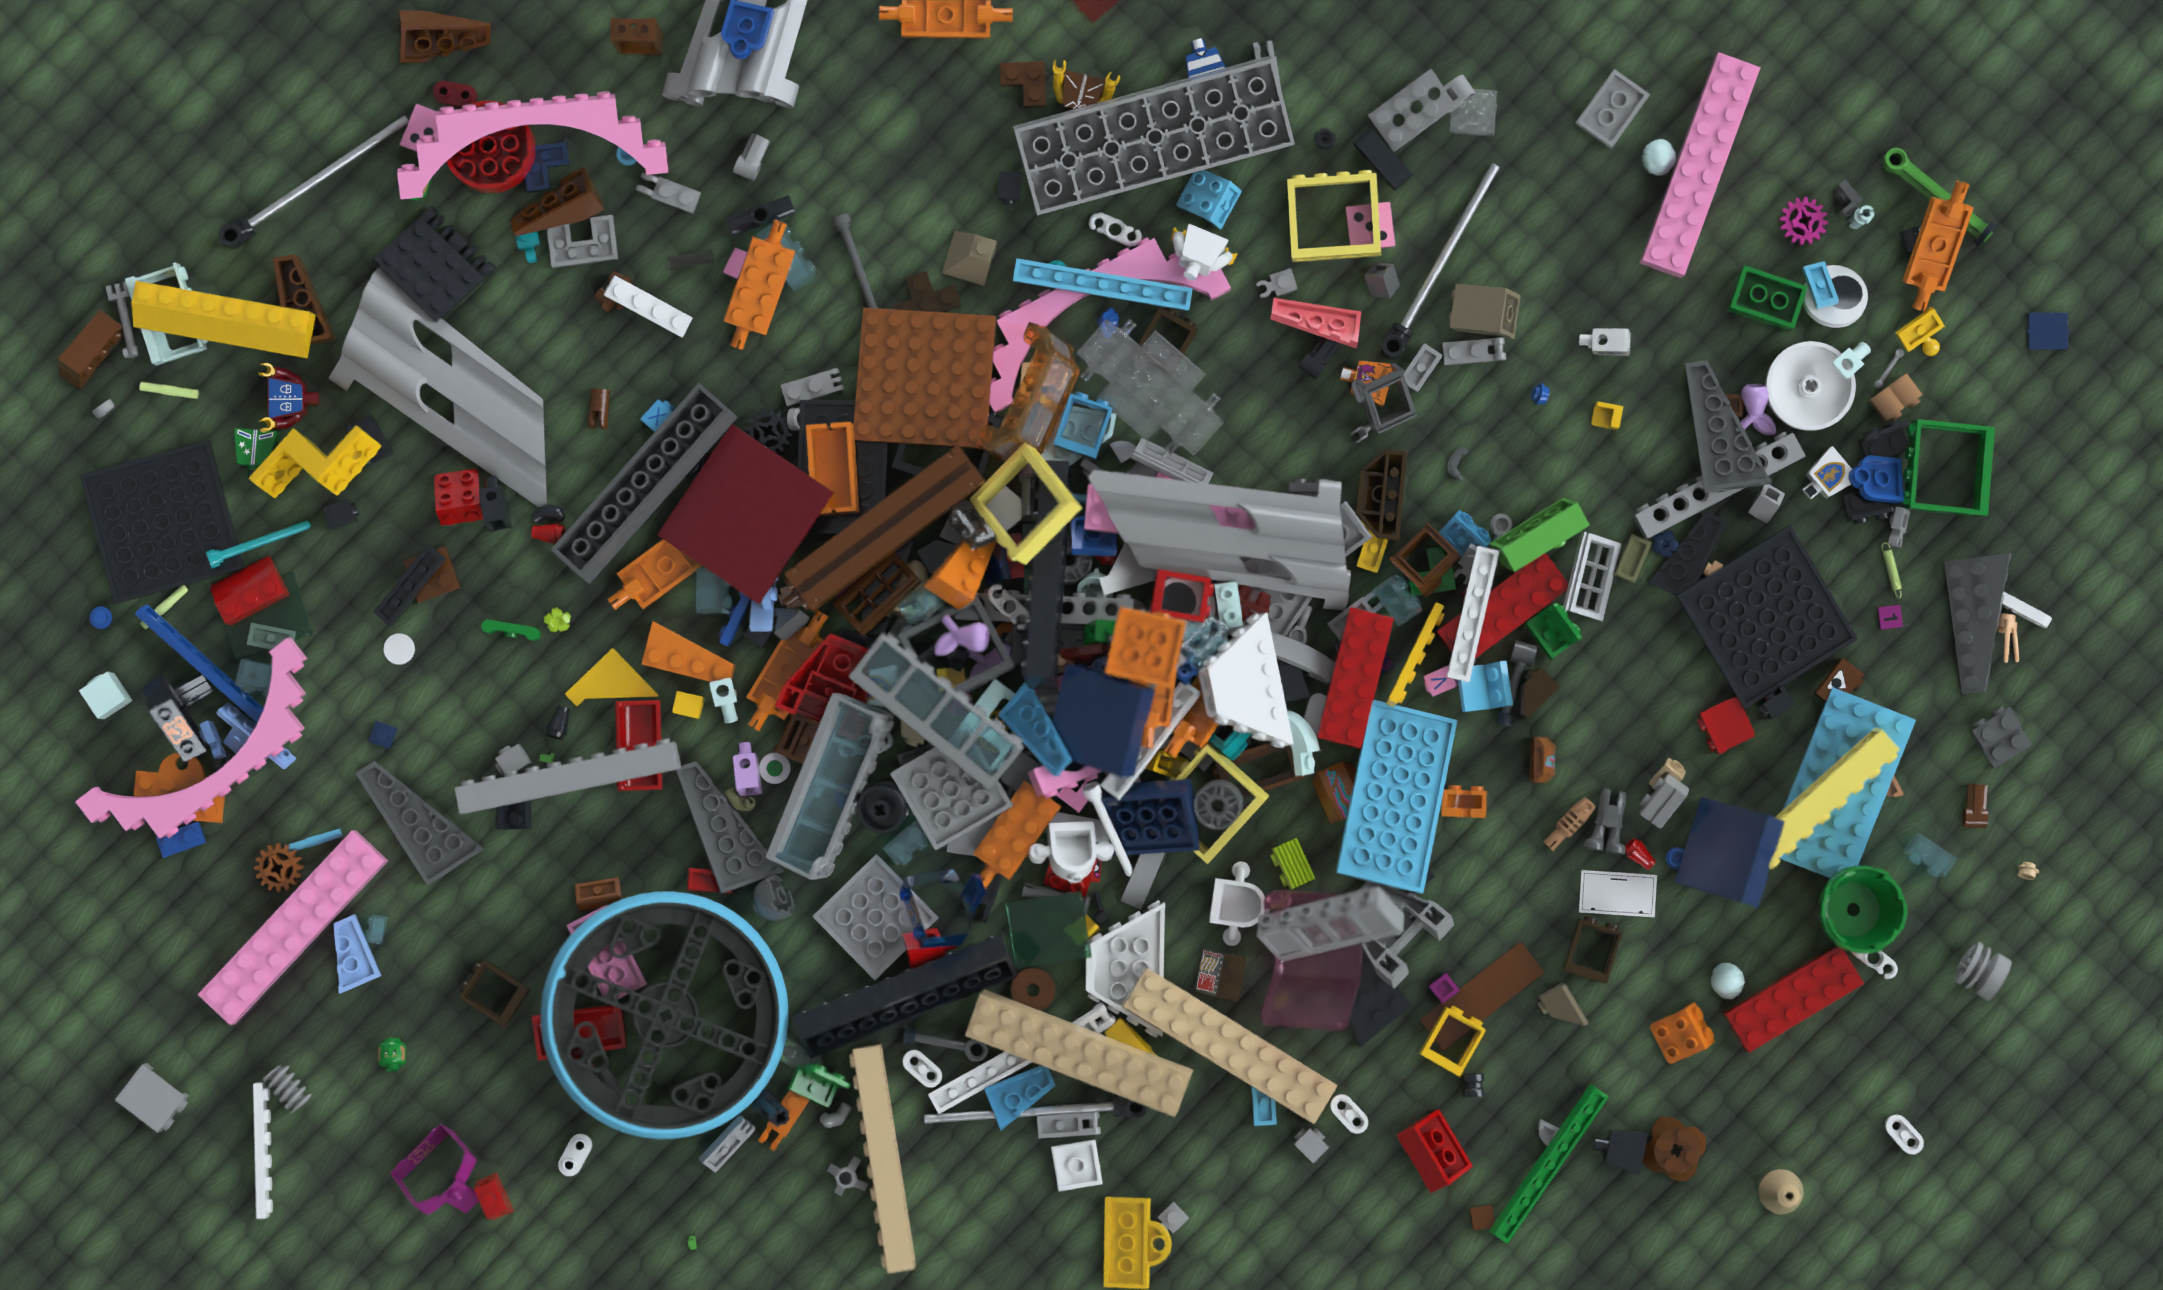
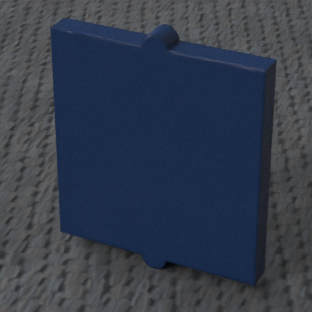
M2028 313V329L2026 330L2028 334V350H2067L2068 333H2070V329H2068V313Z

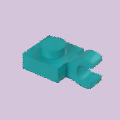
M538 231L516 236L518 249H525L527 262L529 264L538 262L535 246L541 245Z

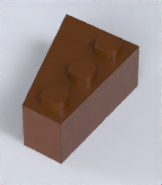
M99 310L58 358L59 375L81 390L101 361L106 358L112 346L121 340L122 325Z

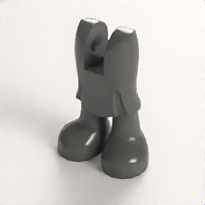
M1603 788L1599 798L1593 834L1585 840L1583 847L1603 851L1605 828H1608L1609 834L1604 852L1625 855L1626 847L1620 843V830L1623 828L1622 818L1626 806V792H1618L1616 805L1613 806L1609 805L1611 790Z

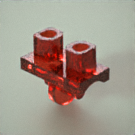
M1239 585L1240 605L1246 607L1245 609L1241 607L1242 621L1244 623L1247 617L1249 618L1255 614L1250 609L1261 614L1267 613L1268 615L1270 611V594L1260 591L1257 600L1254 601L1248 598L1252 587Z

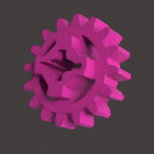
M1797 197L1794 199V204L1791 202L1786 204L1788 209L1783 208L1781 210V213L1785 216L1779 218L1780 222H1784L1780 230H1786L1784 238L1791 236L1792 244L1799 240V246H1802L1805 241H1807L1808 245H1811L1813 243L1812 238L1818 241L1820 239L1818 233L1824 234L1826 232L1822 226L1828 224V221L1823 220L1828 214L1827 212L1821 213L1820 210L1823 205L1817 207L1815 205L1816 199L1808 202V197H1804L1801 202ZM1805 207L1811 209L1814 213H1810ZM1795 209V217L1789 221L1790 214ZM1801 218L1807 219L1808 223L1805 225L1804 223L1800 224L1799 220ZM1818 221L1817 228L1812 233V225ZM1793 229H1796L1799 232H1801V235L1795 233Z

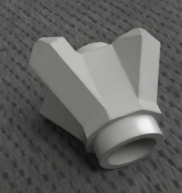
M854 1156L849 1165L843 1168H839L832 1163L830 1164L827 1171L835 1176L837 1187L834 1192L842 1196L845 1189L851 1187L863 1191L867 1188L868 1183L859 1179L856 1172L861 1162L859 1158Z

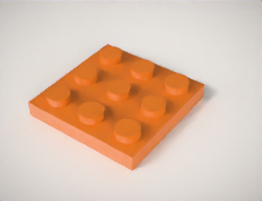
M1120 606L1105 673L1172 688L1187 622Z

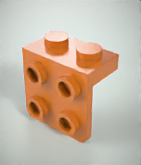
M1695 1002L1650 1025V1029L1669 1064L1703 1051L1715 1042L1713 1032L1707 1027L1703 1019V1012L1697 1007Z

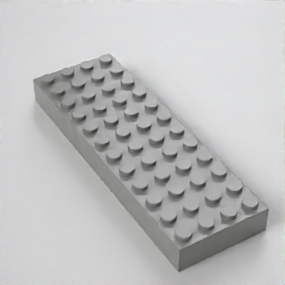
M1271 56L1013 126L1037 215L1295 145L1274 60Z

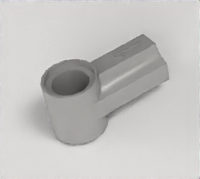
M752 133L743 154H740L736 161L733 173L754 181L761 168L760 162L770 141Z

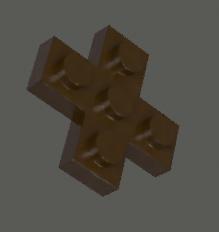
M927 271L905 278L912 299L894 305L892 309L944 313L961 307L962 304L955 284L933 291Z

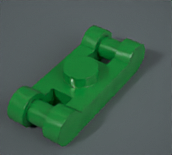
M485 620L481 624L482 630L489 634L503 631L504 636L517 638V634L526 635V638L532 641H537L541 637L540 630L530 626L494 620Z

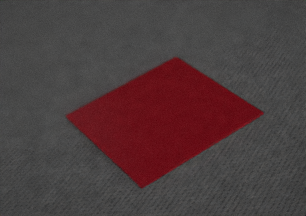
M731 424L657 535L760 604L834 492Z

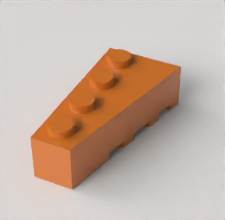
M983 520L966 532L954 547L955 549L946 557L943 564L934 572L931 579L923 587L958 610L968 605L975 598L996 544L995 537L997 535L984 525Z
M652 621L642 665L709 682L729 677L732 680L736 665Z

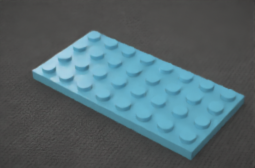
M1832 687L1783 809L1875 727L1882 729L1900 749L1896 753L1898 757L1890 764L1885 763L1879 768L1881 772L1875 778H1868L1863 782L1864 787L1857 794L1851 793L1846 798L1847 803L1838 810L1834 808L1829 813L1831 817L1822 825L1819 823L1812 828L1814 832L1805 840L1801 838L1795 843L1797 847L1788 855L1784 853L1780 859L1831 878L1837 872L1847 867L1858 866L1915 724V719Z
M1373 700L1360 749L1335 874L1419 894L1424 892L1457 720L1395 705L1393 708L1385 702Z

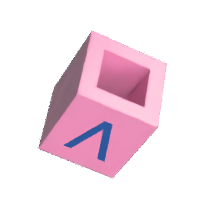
M1449 665L1423 676L1425 688L1431 693L1432 697L1458 686L1457 679L1447 677Z

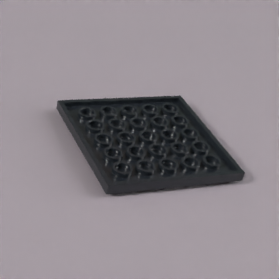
M210 440L80 475L114 604L245 568L241 554L224 559V562L215 568H211L206 552L212 549L223 551L238 545Z
M1791 525L1786 526L1676 594L1677 599L1744 709L1858 639Z

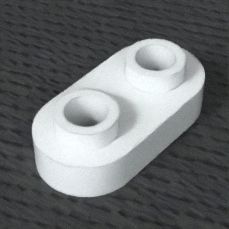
M910 1050L904 1055L903 1065L905 1069L924 1086L935 1087L941 1082V1070L922 1052ZM912 1057L918 1058L919 1062L917 1065L910 1063ZM928 1072L935 1073L933 1080L927 1078Z
M1339 1094L1333 1097L1330 1108L1336 1117L1352 1133L1364 1132L1368 1127V1118L1347 1095ZM1338 1102H1345V1108L1338 1109ZM1360 1118V1125L1354 1126L1352 1123L1353 1119Z
M1891 1115L1886 1119V1132L1904 1152L1917 1154L1922 1150L1924 1145L1923 1138L1903 1116ZM1894 1122L1899 1123V1128L1897 1130H1894L1892 1128V1124ZM1913 1138L1914 1145L1909 1147L1907 1141Z
M581 1133L571 1138L558 1163L559 1170L563 1175L574 1176L582 1168L592 1149V1140L588 1135ZM578 1141L584 1143L583 1149H578L576 1147V1143ZM567 1161L573 1163L572 1169L566 1168Z

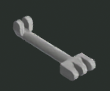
M123 282L125 291H122L120 283L115 284L116 293H113L111 285L106 286L108 300L110 302L116 301L127 347L123 349V355L125 358L137 357L139 353L137 346H135L125 298L131 297L127 284Z

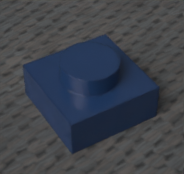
M376 721L368 742L391 749L398 728Z

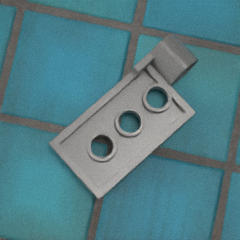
M1430 69L1368 116L1392 151L1395 152L1446 113L1452 112L1467 102L1476 92L1463 74L1443 86L1433 70ZM1433 88L1440 90L1441 94L1437 100H1432L1429 96L1430 90ZM1415 101H1420L1423 105L1419 113H1413L1411 109ZM1398 114H1402L1405 118L1404 124L1400 127L1394 124V117Z

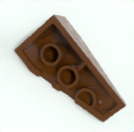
M399 11L400 63H423L430 61L429 58L439 55H442V57L450 55L449 52L460 49L466 51L490 44L491 24L427 11Z
M585 167L562 178L559 181L561 185L552 192L546 191L543 194L544 198L539 203L530 204L510 220L515 236L583 221L604 210L601 198Z

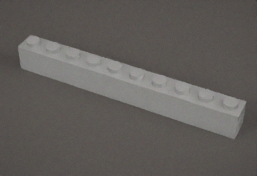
M669 739L656 741V746L648 747L646 743L634 746L635 750L626 752V748L612 750L613 755L604 756V752L592 754L589 760L583 761L582 757L569 759L570 764L561 765V762L547 764L548 768L539 770V766L526 768V773L518 774L517 771L506 772L503 778L496 779V776L492 775L483 777V782L474 783V780L460 782V787H455L459 813L467 814L681 769L676 742L670 743Z

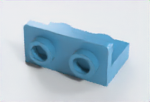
M1460 510L1438 532L1461 556H1463L1471 543L1476 547L1486 548L1492 541L1485 529L1479 528L1473 523V519L1469 514Z

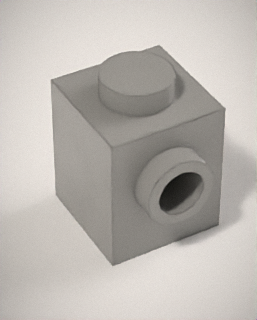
M1769 484L1764 485L1753 500L1748 513L1768 523L1779 508L1785 493Z
M517 744L512 748L510 745L506 746L498 752L500 756L495 758L498 762L495 766L502 776L504 773L517 771L518 773L532 764L521 744Z
M1309 1127L1306 1130L1302 1128L1294 1136L1296 1139L1294 1145L1312 1163L1329 1148L1323 1141L1325 1136L1317 1128L1313 1131Z

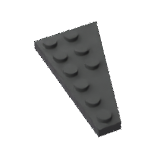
M1708 361L1685 363L1704 493L1771 484L1772 481L1769 475L1764 470L1761 460L1755 453L1752 443L1730 406V402L1722 391L1720 383Z
M2012 553L1944 562L1962 694L1986 692L1991 657L1995 647L1994 641L1996 630H1998L2004 599L2003 593Z
M376 761L355 773L427 886L484 850L481 845Z
M697 761L683 765L681 769L675 770L720 895L784 872L776 862L765 858L768 850L762 846L756 835L736 810L730 806L725 796L719 792Z

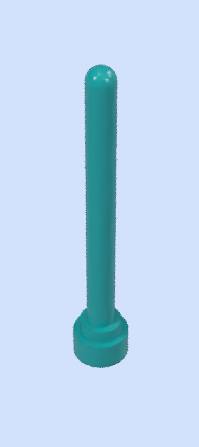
M303 521L223 551L209 550L206 552L211 568L220 566L224 559L307 530L311 527L309 521Z

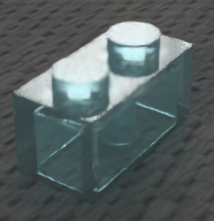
M377 914L369 916L368 925L370 926L365 935L367 942L383 944L388 916Z

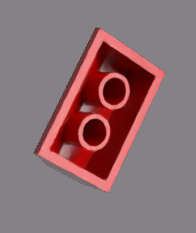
M270 555L210 586L214 602L225 624L230 626L290 595Z
M1439 1109L1411 1124L1396 1135L1430 1193L1448 1186L1473 1167Z

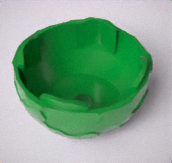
M1855 865L1837 872L1824 886L1818 901L1819 918L1827 937L1838 947L1857 954H1871L1882 951L1904 929L1908 914V906L1905 903L1902 890L1890 874L1883 869ZM1851 903L1857 907V913L1854 916H1850L1847 912V907Z

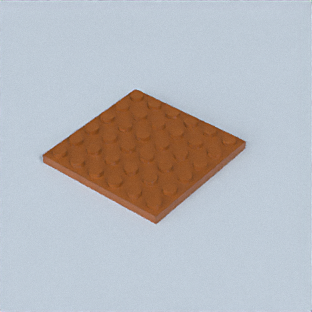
M863 308L853 426L854 440L955 447L959 445L960 448L986 449L997 317L990 315Z

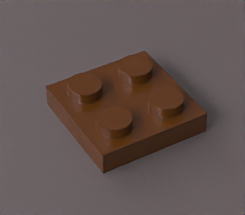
M446 546L436 549L446 558V561L416 596L418 603L461 589ZM418 556L403 561L406 571Z

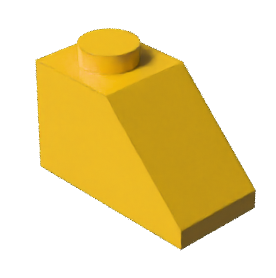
M1158 750L1144 769L1177 778L1181 774L1178 769L1188 759L1180 756L1174 758L1172 755L1170 756L1164 751Z

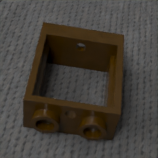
M1159 307L1135 349L1133 356L1172 378L1198 332V328L1195 327L1196 323L1190 319L1184 318L1182 320L1176 317L1177 313L1168 307L1164 309ZM1161 316L1190 332L1172 365L1143 349Z
M1584 916L1583 920L1577 919L1562 970L1607 984L1623 932L1618 931V926L1606 923L1604 927L1596 924V919ZM1583 926L1613 935L1602 973L1571 963Z
M487 959L483 960L482 963L478 961L472 970L474 975L470 982L466 980L459 991L462 994L459 998L505 1027L509 1024L531 988ZM487 968L518 988L501 1015L470 996Z

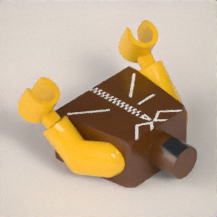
M1054 60L1052 67L1054 71L1053 90L1057 102L1062 104V109L1068 111L1112 99L1115 86H1117L1121 78L1118 76L1116 81H1112L1110 79L1112 72H1109L1106 79H1100L1066 70V61L1063 62V67L1058 68L1056 67V60Z

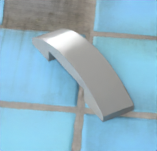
M1271 632L1277 659L1307 671V676L1326 684L1329 683L1334 667V662L1301 642Z
M1165 853L1140 854L1121 898L1122 902L1141 910Z

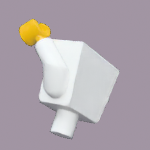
M1191 224L1188 225L1187 231L1183 230V232L1173 228L1171 240L1173 241L1175 254L1180 258L1179 265L1186 268L1184 276L1187 279L1196 280L1198 273L1208 276L1211 271H1217L1227 264H1233L1237 253L1232 254L1228 251L1229 248H1226L1227 239Z

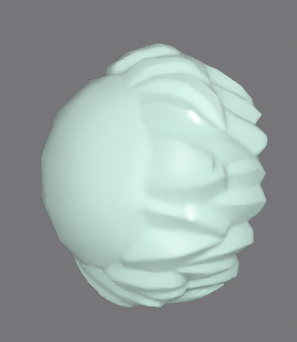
M1664 139L1654 140L1643 150V166L1651 174L1658 176L1667 174L1674 166L1676 153L1668 141Z
M1730 963L1717 965L1711 977L1713 990L1724 999H1733L1741 993L1745 983L1743 972Z

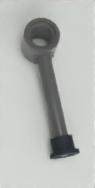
M1515 640L1509 659L1510 662L1516 663L1510 681L1513 703L1524 666H1532L1537 651V646ZM1513 705L1503 707L1502 712H1499L1497 720H1494V722L1511 727L1512 715L1510 713Z
M907 1026L904 1033L903 1044H906V1042L912 1044L919 1042L963 1050L972 1061H981L989 1051L988 1044L972 1038L964 1042L917 1033L916 1030H911ZM972 1044H980L983 1047V1052L980 1054L974 1053L971 1049Z

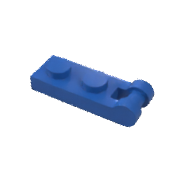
M740 591L741 599L737 606L733 605L728 615L731 619L727 626L723 625L718 635L721 638L719 642L730 647L751 605L752 599Z

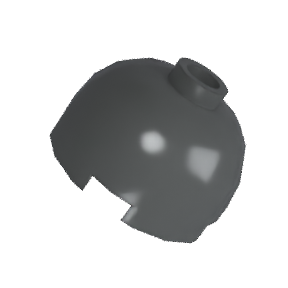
M777 875L765 878L756 886L752 902L756 913L772 921L785 919L791 916L790 911L794 910L791 892L789 889L784 890L780 884L783 880Z

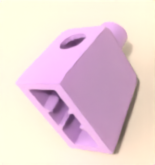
M750 742L737 744L738 755L733 756L736 790L740 797L763 794L758 757L755 753L751 752ZM750 764V766H749L748 768H746V769L743 768L744 765Z

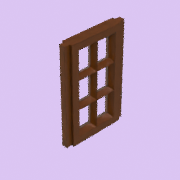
M894 552L859 578L832 604L862 636H865L922 581ZM894 563L899 569L885 581L881 574ZM903 573L908 579L894 590L890 584ZM878 579L882 585L868 597L863 591ZM887 589L891 595L877 607L873 600L882 591ZM861 595L865 601L851 612L847 606L856 597ZM869 604L874 611L860 622L856 616Z

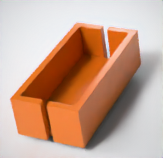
M851 422L830 423L833 431H830V427L827 424L806 425L809 476L834 492L818 517L833 516L835 511L839 515L860 514L854 425Z

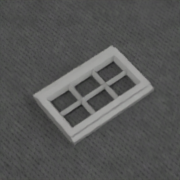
M1141 438L1131 456V459L1174 480L1208 484L1213 476V472L1144 438Z
M1581 531L1563 604L1566 611L1603 621L1621 543ZM1591 543L1597 544L1593 562L1587 560ZM1602 547L1608 548L1604 565L1598 564ZM1585 565L1591 566L1587 584L1581 583ZM1597 569L1603 570L1599 588L1593 587ZM1580 588L1586 589L1582 607L1576 605ZM1593 591L1597 593L1594 609L1590 610L1587 608L1591 592Z

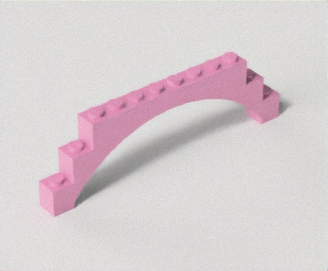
M609 91L598 92L597 96L589 97L588 94L574 95L575 98L566 99L565 96L552 97V100L543 101V98H533L528 103L512 100L508 101L507 105H498L497 102L486 103L485 107L477 108L473 104L462 106L463 109L456 110L453 107H442L440 111H436L438 138H434L433 135L422 136L421 140H417L419 166L415 167V164H405L397 170L400 199L423 197V189L438 169L455 153L473 141L490 133L521 125H562L598 135L630 154L645 168L646 175L668 173L665 142H660V140H649L647 144H643L640 118L635 119V116H624L622 120H618L615 94H610Z
M1147 237L1136 243L1138 247L1132 250L1126 248L1117 253V258L1111 261L1107 258L1097 264L1098 268L1092 270L1094 272L1193 288L1195 291L1208 295L1210 301L1231 290L1221 269L1211 271L1208 276L1198 274L1196 280L1187 279L1184 276L1186 268L1179 265L1180 258L1173 253L1169 256L1170 260L1166 261L1155 238L1149 240ZM1048 289L1038 295L1039 299L1033 302L1030 299L1018 305V310L1014 312L1007 310L999 315L1000 319L997 320V324L1008 345L1004 346L1002 343L994 347L993 364L1001 377L999 380L994 377L991 382L990 406L995 413L1014 404L1012 395L1017 375L1023 360L1039 334L1066 308L1090 294L1061 289L1051 292Z
M286 638L269 652L273 657L272 677L264 710L247 742L227 764L202 782L187 789L165 795L145 797L123 796L103 792L99 787L92 788L75 801L90 822L99 821L102 823L111 816V811L125 831L132 828L134 831L145 824L143 820L145 819L159 838L167 836L169 839L179 831L177 828L183 822L187 825L196 818V812L200 809L205 811L214 804L212 801L218 795L222 798L232 790L230 788L231 785L235 782L240 784L249 777L247 773L253 768L257 771L267 763L265 761L266 758L270 755L275 757L284 750L283 745L288 741L292 744L302 736L300 732L305 728L289 707L291 706L293 709L302 703L303 699L301 697L306 693L290 672L292 671L295 674L305 666L303 662L307 660V657L293 639Z

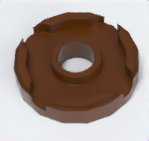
M1024 969L1018 973V977L1014 978L1012 982V998L1016 1002L1042 1011L1054 999V981L1042 969ZM1032 983L1037 984L1040 989L1037 996H1030L1027 993L1028 985Z

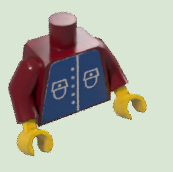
M269 363L260 364L266 366L267 372L259 373V375H271V377H268V417L258 421L265 422L267 428L260 429L261 432H267L271 429H289L300 422L302 416L307 415V406L319 405V392H307V384L302 382L300 376L289 369L272 367Z

